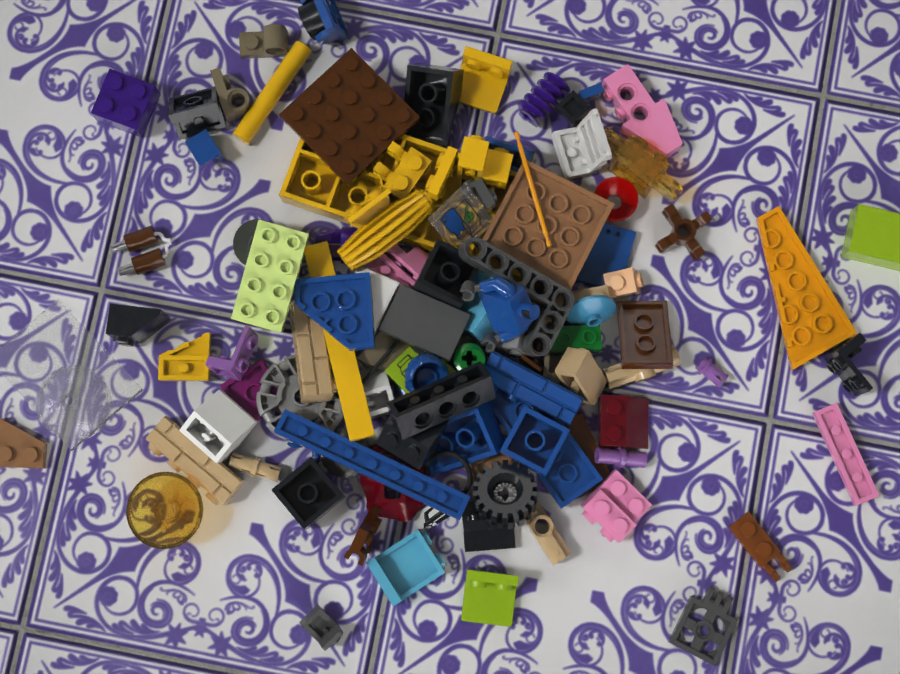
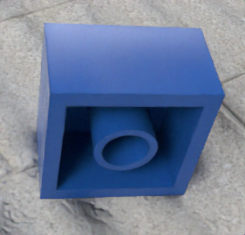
M524 406L506 438L500 454L546 478L570 433V429Z

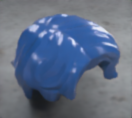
M429 353L420 354L413 358L405 369V388L411 392L448 376V367L437 355Z

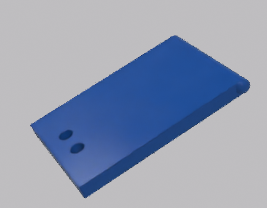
M605 223L576 282L594 287L605 285L603 274L626 269L636 232Z

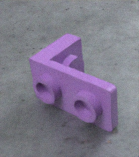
M245 326L231 359L226 356H219V358L208 356L205 365L214 375L241 381L243 374L248 369L250 357L258 345V335L251 327Z

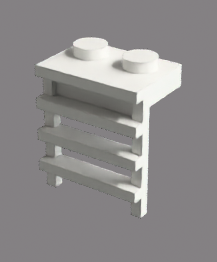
M597 108L592 109L576 127L554 131L551 134L563 176L566 180L596 174L597 170L602 168V165L608 163L607 160L613 158Z

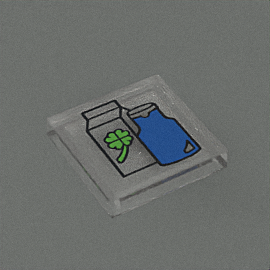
M463 184L428 220L448 244L459 249L462 242L472 237L479 238L488 229L493 218L470 188Z

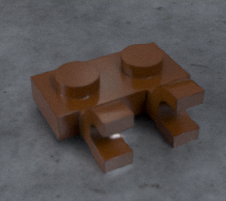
M374 504L372 505L358 528L355 538L345 553L344 558L349 559L352 553H356L360 557L358 564L363 566L367 553L370 554L374 546L373 536L382 522V519L378 518L382 508Z

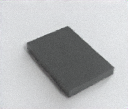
M400 285L379 331L450 362L471 315L404 285Z

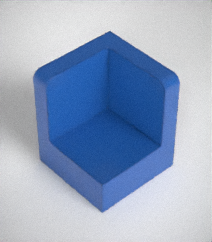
M206 129L185 141L199 166H204L217 157L220 162L224 160Z

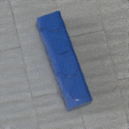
M496 350L491 352L484 366L491 375L494 391L497 388L505 391L506 398L516 403L522 400L529 404L528 408L540 414L542 411L551 416V420L562 426L565 424L571 425L585 398Z

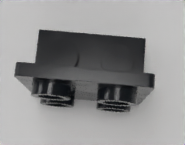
M861 333L844 340L823 357L826 360L825 364L829 371L834 375L837 374L843 381V388L849 394H854L855 396L867 393L873 389L871 384L850 360L863 350L860 345L867 341Z

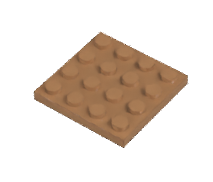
M527 160L552 246L547 247L546 239L542 232L523 163L488 227L483 240L571 291L615 203Z

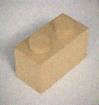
M567 347L555 369V373L564 387L585 397L582 403L596 404L607 383V379L589 350Z

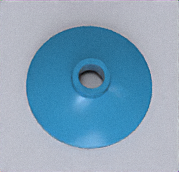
M605 295L584 297L574 302L567 320L573 326H598L614 315L616 311L615 301Z

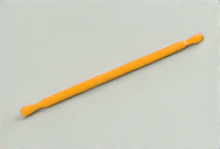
M514 132L542 232L546 239V245L551 247L552 244L548 237L547 227L523 145L520 142L519 132Z

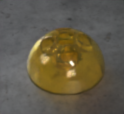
M173 472L154 473L142 479L132 490L126 507L128 525L133 534L142 543L158 549L174 548L187 542L197 532L203 518V501L196 486L186 477Z

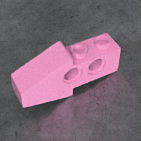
M629 64L603 79L604 98L608 102L611 101L615 106L614 111L619 120L625 121L620 129L623 135L661 160H665L680 150L683 143L666 101L663 98L655 103ZM623 92L629 93L632 99L624 100L620 94ZM634 113H643L645 119L637 120L634 117Z

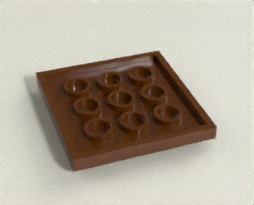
M352 48L279 114L280 118L348 187L387 151L392 141L396 143L420 120V116Z

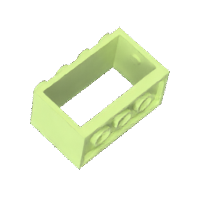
M258 220L231 319L279 333L283 332L294 294L295 281L298 279L305 255L304 249L308 244V233Z

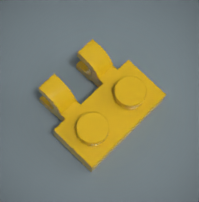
M392 141L387 148V154L400 162L394 172H391L378 161L373 168V174L384 180L386 183L383 189L389 188L391 190L390 194L399 200L412 192L431 165L432 160L412 146L406 152L400 145Z
M448 146L446 152L441 151L435 166L437 172L435 175L431 174L427 181L425 192L435 201H438L439 198L443 200L447 192L445 188L446 181L449 176L453 177L457 170L455 161L458 157V149Z

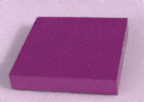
M263 359L248 367L241 381L229 379L220 385L221 389L257 421L263 417H260L258 413L256 395L261 388L259 382L264 373L269 369ZM271 387L269 394L277 395L278 388Z

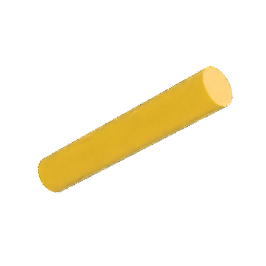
M295 41L232 133L239 141L246 145H249L312 53L308 46L300 41Z

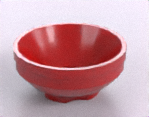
M607 178L595 189L594 194L605 199L616 196L621 200V206L618 209L611 210L607 218L608 221H623L629 218L638 206L637 190L625 178Z

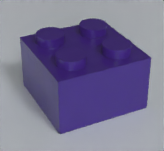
M109 68L91 114L97 122L143 138L161 94L154 84Z

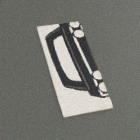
M427 506L416 513L413 521L420 533L450 516Z

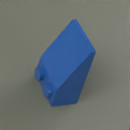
M489 402L451 418L435 452L443 450L456 452L464 457L468 464L498 454L505 439ZM444 455L433 460L429 470L433 476L463 465L456 458Z

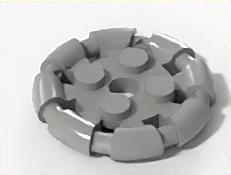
M295 355L285 357L284 361L277 365L274 363L264 373L259 382L261 388L256 395L258 413L260 417L265 419L267 423L265 426L273 434H275L274 430L285 409L312 422L316 421L319 417L322 421L320 426L331 431L335 430L343 419L344 415L338 390L334 392L332 400H330L335 402L333 409L326 408L327 402L299 404L295 401V395L300 392ZM290 369L293 375L285 379L282 373ZM331 369V376L334 377L333 370ZM271 387L278 388L277 395L269 394ZM278 407L281 415L275 418L272 410ZM275 434L276 436L286 440V438Z

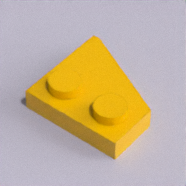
M204 333L201 337L190 342L187 341L173 350L160 354L158 380L210 382V369L205 364L208 356H211V333Z

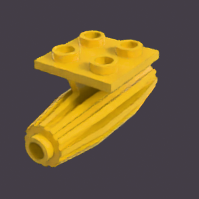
M380 187L378 189L375 188L364 197L367 200L362 205L356 203L344 212L347 216L342 219L343 222L352 225L357 230L337 250V253L351 271L379 258L412 233L432 211L431 204H433V201L425 191L420 193V191L416 190L390 204L389 194L391 190L389 188L382 190Z

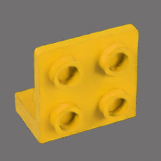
M466 46L460 68L464 69L459 103L496 114L511 73L512 61Z

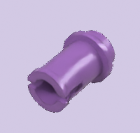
M703 357L695 367L699 375L703 374L718 388L723 382L716 375L724 381L729 376L714 365L711 358Z

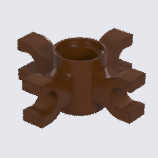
M673 203L664 208L662 214L672 226L670 235L662 238L655 244L658 252L662 253L676 244L685 246L693 261L702 257L705 251L694 236L698 229L709 224V221L712 220L709 213L706 211L691 221L689 219H682ZM680 227L686 228L689 232V237H681L677 229Z

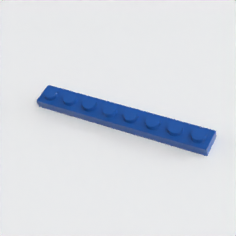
M286 409L274 430V433L459 521L471 497L354 441L350 442L348 438Z

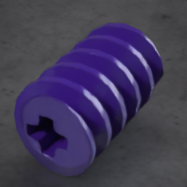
M546 72L543 76L544 79H539L537 86L531 88V93L525 94L524 100L518 102L521 115L535 127L539 126L536 120L537 117L541 120L546 119L543 110L551 113L552 109L549 104L551 103L554 106L558 104L555 97L564 99L565 95L562 90L570 92L566 82L551 72Z

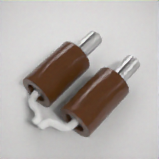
M152 225L123 235V241L110 245L112 253L127 248L129 252H133L158 243L157 235L167 243L164 254L158 248L131 258L132 263L117 269L118 274L122 276L135 271L137 275L165 266V257L169 253L168 247L172 244L170 238H165L161 232H155Z

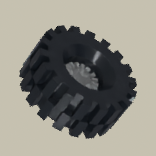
M503 460V465H498L497 461L492 462V468H489L487 465L483 467V474L478 472L476 481L473 483L474 509L476 512H479V518L482 521L486 518V524L489 526L496 523L497 529H502L503 525H507L508 529H513L514 523H517L519 527L524 525V518L529 521L532 517V512L535 513L538 486L537 482H534L535 477L533 473L528 474L526 466L520 469L519 463L515 461L513 465H508V460ZM503 492H508L510 496L506 501L502 500Z

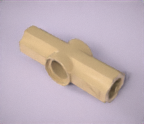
M673 344L672 355L674 368L676 366L681 365L678 351ZM621 363L604 368L602 371L607 379L606 385L611 390L634 381L637 383L656 376V373L668 369H622Z
M537 499L535 513L532 512V517L529 521L525 518L524 521L551 564L554 565L572 553ZM539 519L545 520L548 524V530L544 534H539L535 530V523Z

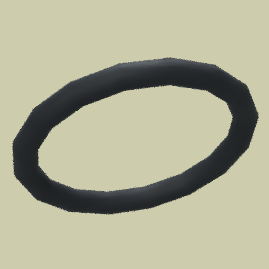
M449 450L435 452L431 460L425 464L424 475L430 477V465L437 457L444 455L454 457L466 469L468 476L467 485L461 492L467 494L472 486L473 474L465 458Z

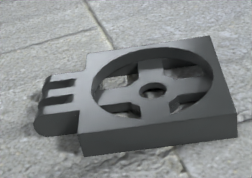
M709 586L702 601L692 596L689 597L668 642L716 666L738 620L726 614L733 601V597L728 595L722 604L720 602L724 593L718 591L715 598L712 599L715 588ZM699 608L707 610L702 621L696 622L688 618L692 610ZM717 615L723 623L724 636L713 629L712 624ZM705 626L708 629L707 635H699V627ZM682 627L693 631L694 638L690 647L686 646L682 640L680 632ZM710 640L719 645L709 653L699 652L706 641Z

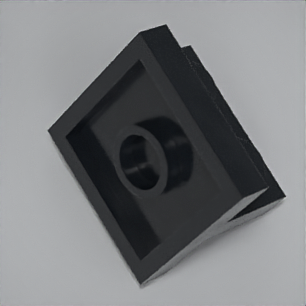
M215 86L169 98L168 116L171 124L175 126L179 140L195 136L205 129L210 132L226 127V121Z
M469 500L462 514L465 552L516 548L515 523L513 524V529H508L507 525H503L502 529H497L496 523L489 526L486 524V518L483 521L479 518V512L475 511L473 500Z

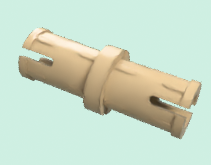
M235 452L231 456L228 467L249 473L252 477L259 476L278 482L282 469L281 466L260 461L261 458L255 457L254 459Z

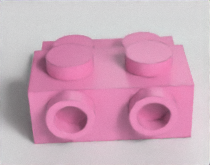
M614 469L580 506L585 510L582 515L592 525L598 522L603 527L600 532L610 542L615 539L620 543L637 525L636 522L652 504Z

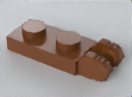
M749 511L727 527L758 567L762 568L775 583L780 580V577L768 564L769 561L775 558L784 571L788 573L792 570L791 565L780 554L781 551Z

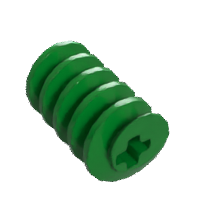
M462 344L454 352L453 361L456 372L468 367L466 363L468 358H472V365L480 361L484 366L486 365L485 353L476 344Z

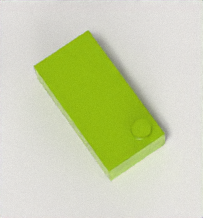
M858 204L850 211L841 257L900 271V214Z

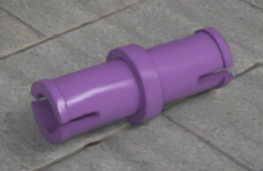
M597 447L594 452L595 463L613 464L618 468H623L624 466L645 468L647 465V453L626 451L625 448L621 447L617 450Z

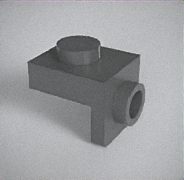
M482 178L477 180L470 179L461 185L462 188L459 189L461 200L475 194L486 214L496 210L495 201L498 200L491 187H486Z
M318 604L299 622L325 651L329 647L336 645L343 635V631L338 623Z

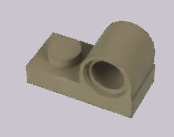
M269 24L263 27V31L239 32L241 59L285 57L289 52L288 30L280 24Z
M220 68L210 70L228 123L243 118L252 105L247 92L241 88L231 89L232 86L228 75H223ZM244 99L245 102L242 106H234L236 100Z

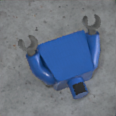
M503 277L479 281V284L467 280L461 286L460 292H464L462 297L464 301H472L475 293L478 292L493 331L498 332L497 335L494 333H486L481 344L484 342L491 343L485 349L487 353L493 352L498 342L502 341V343H505L523 334L529 329L530 323L539 317L540 308L538 305L531 303L527 290L522 286L509 282Z

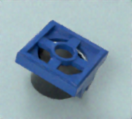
M300 0L302 6L298 7V14L304 28L313 40L323 45L336 39L342 42L349 39V33L335 0Z

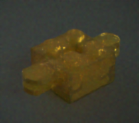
M609 128L605 130L613 156L607 169L616 177L625 178L630 181L636 188L637 193L644 199L655 189L668 201L674 202L677 199L676 194H681L683 187L666 173L671 165L668 163L666 156L658 151L655 153L640 136L635 137L631 134L625 141Z

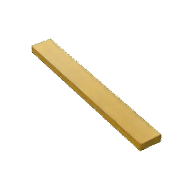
M327 241L305 246L304 254L310 278L336 275ZM323 329L349 440L353 442L373 437L375 432L355 351H349Z

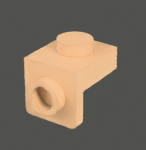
M632 267L603 274L610 298L630 294L638 295L641 294V287H644L641 273H637V270Z

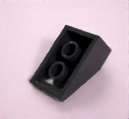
M423 63L407 65L404 101L420 116V120L405 135L432 144L448 145L461 97L464 69Z

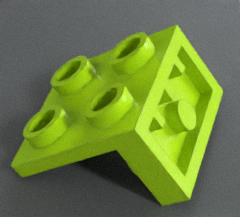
M467 569L461 620L511 627L519 576Z

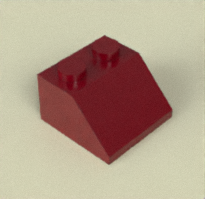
M601 395L598 398L597 446L600 448L648 449L649 399L624 395Z

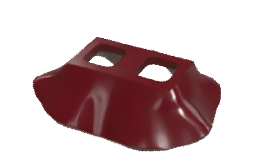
M377 444L370 446L371 450L388 458H399ZM402 460L403 465L424 474L425 465L419 470ZM362 474L360 476V483L366 496L368 512L374 504L382 508L379 517L408 522L415 517L423 503L402 493L399 499L385 498V485Z

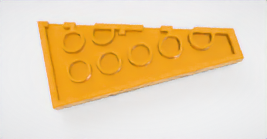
M777 206L758 217L756 222L792 371L857 332L780 206Z

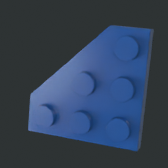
M370 272L296 279L294 285L295 305L349 351L376 349Z

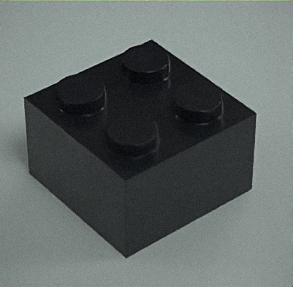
M437 239L412 289L456 309H460L464 303L462 299L464 292H460L461 286L467 280L474 282L479 270L464 262L460 258L457 248Z
M312 457L272 489V492L304 530L309 529L345 498V495Z

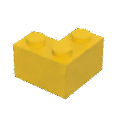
M478 135L464 136L457 165V179L467 181L482 178L485 185L506 189L513 154H510L508 150L503 148L489 149V142L485 141L484 137Z

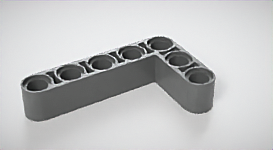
M472 237L462 242L458 253L464 262L492 278L503 277L513 284L524 287L529 298L541 305L539 317L532 322L523 340L522 349L530 357L548 354L574 305L575 298L573 293L566 287L481 238ZM470 243L474 244L477 248V255L475 257L471 256L468 252V245ZM492 256L496 257L499 261L498 269H494L490 265V258ZM514 269H517L521 274L519 282L515 281L512 277ZM536 281L542 285L543 290L541 294H537L534 290ZM558 294L564 299L562 307L556 303V296ZM546 316H549L553 323L550 329H547L544 325ZM535 338L541 343V348L538 352L532 346Z

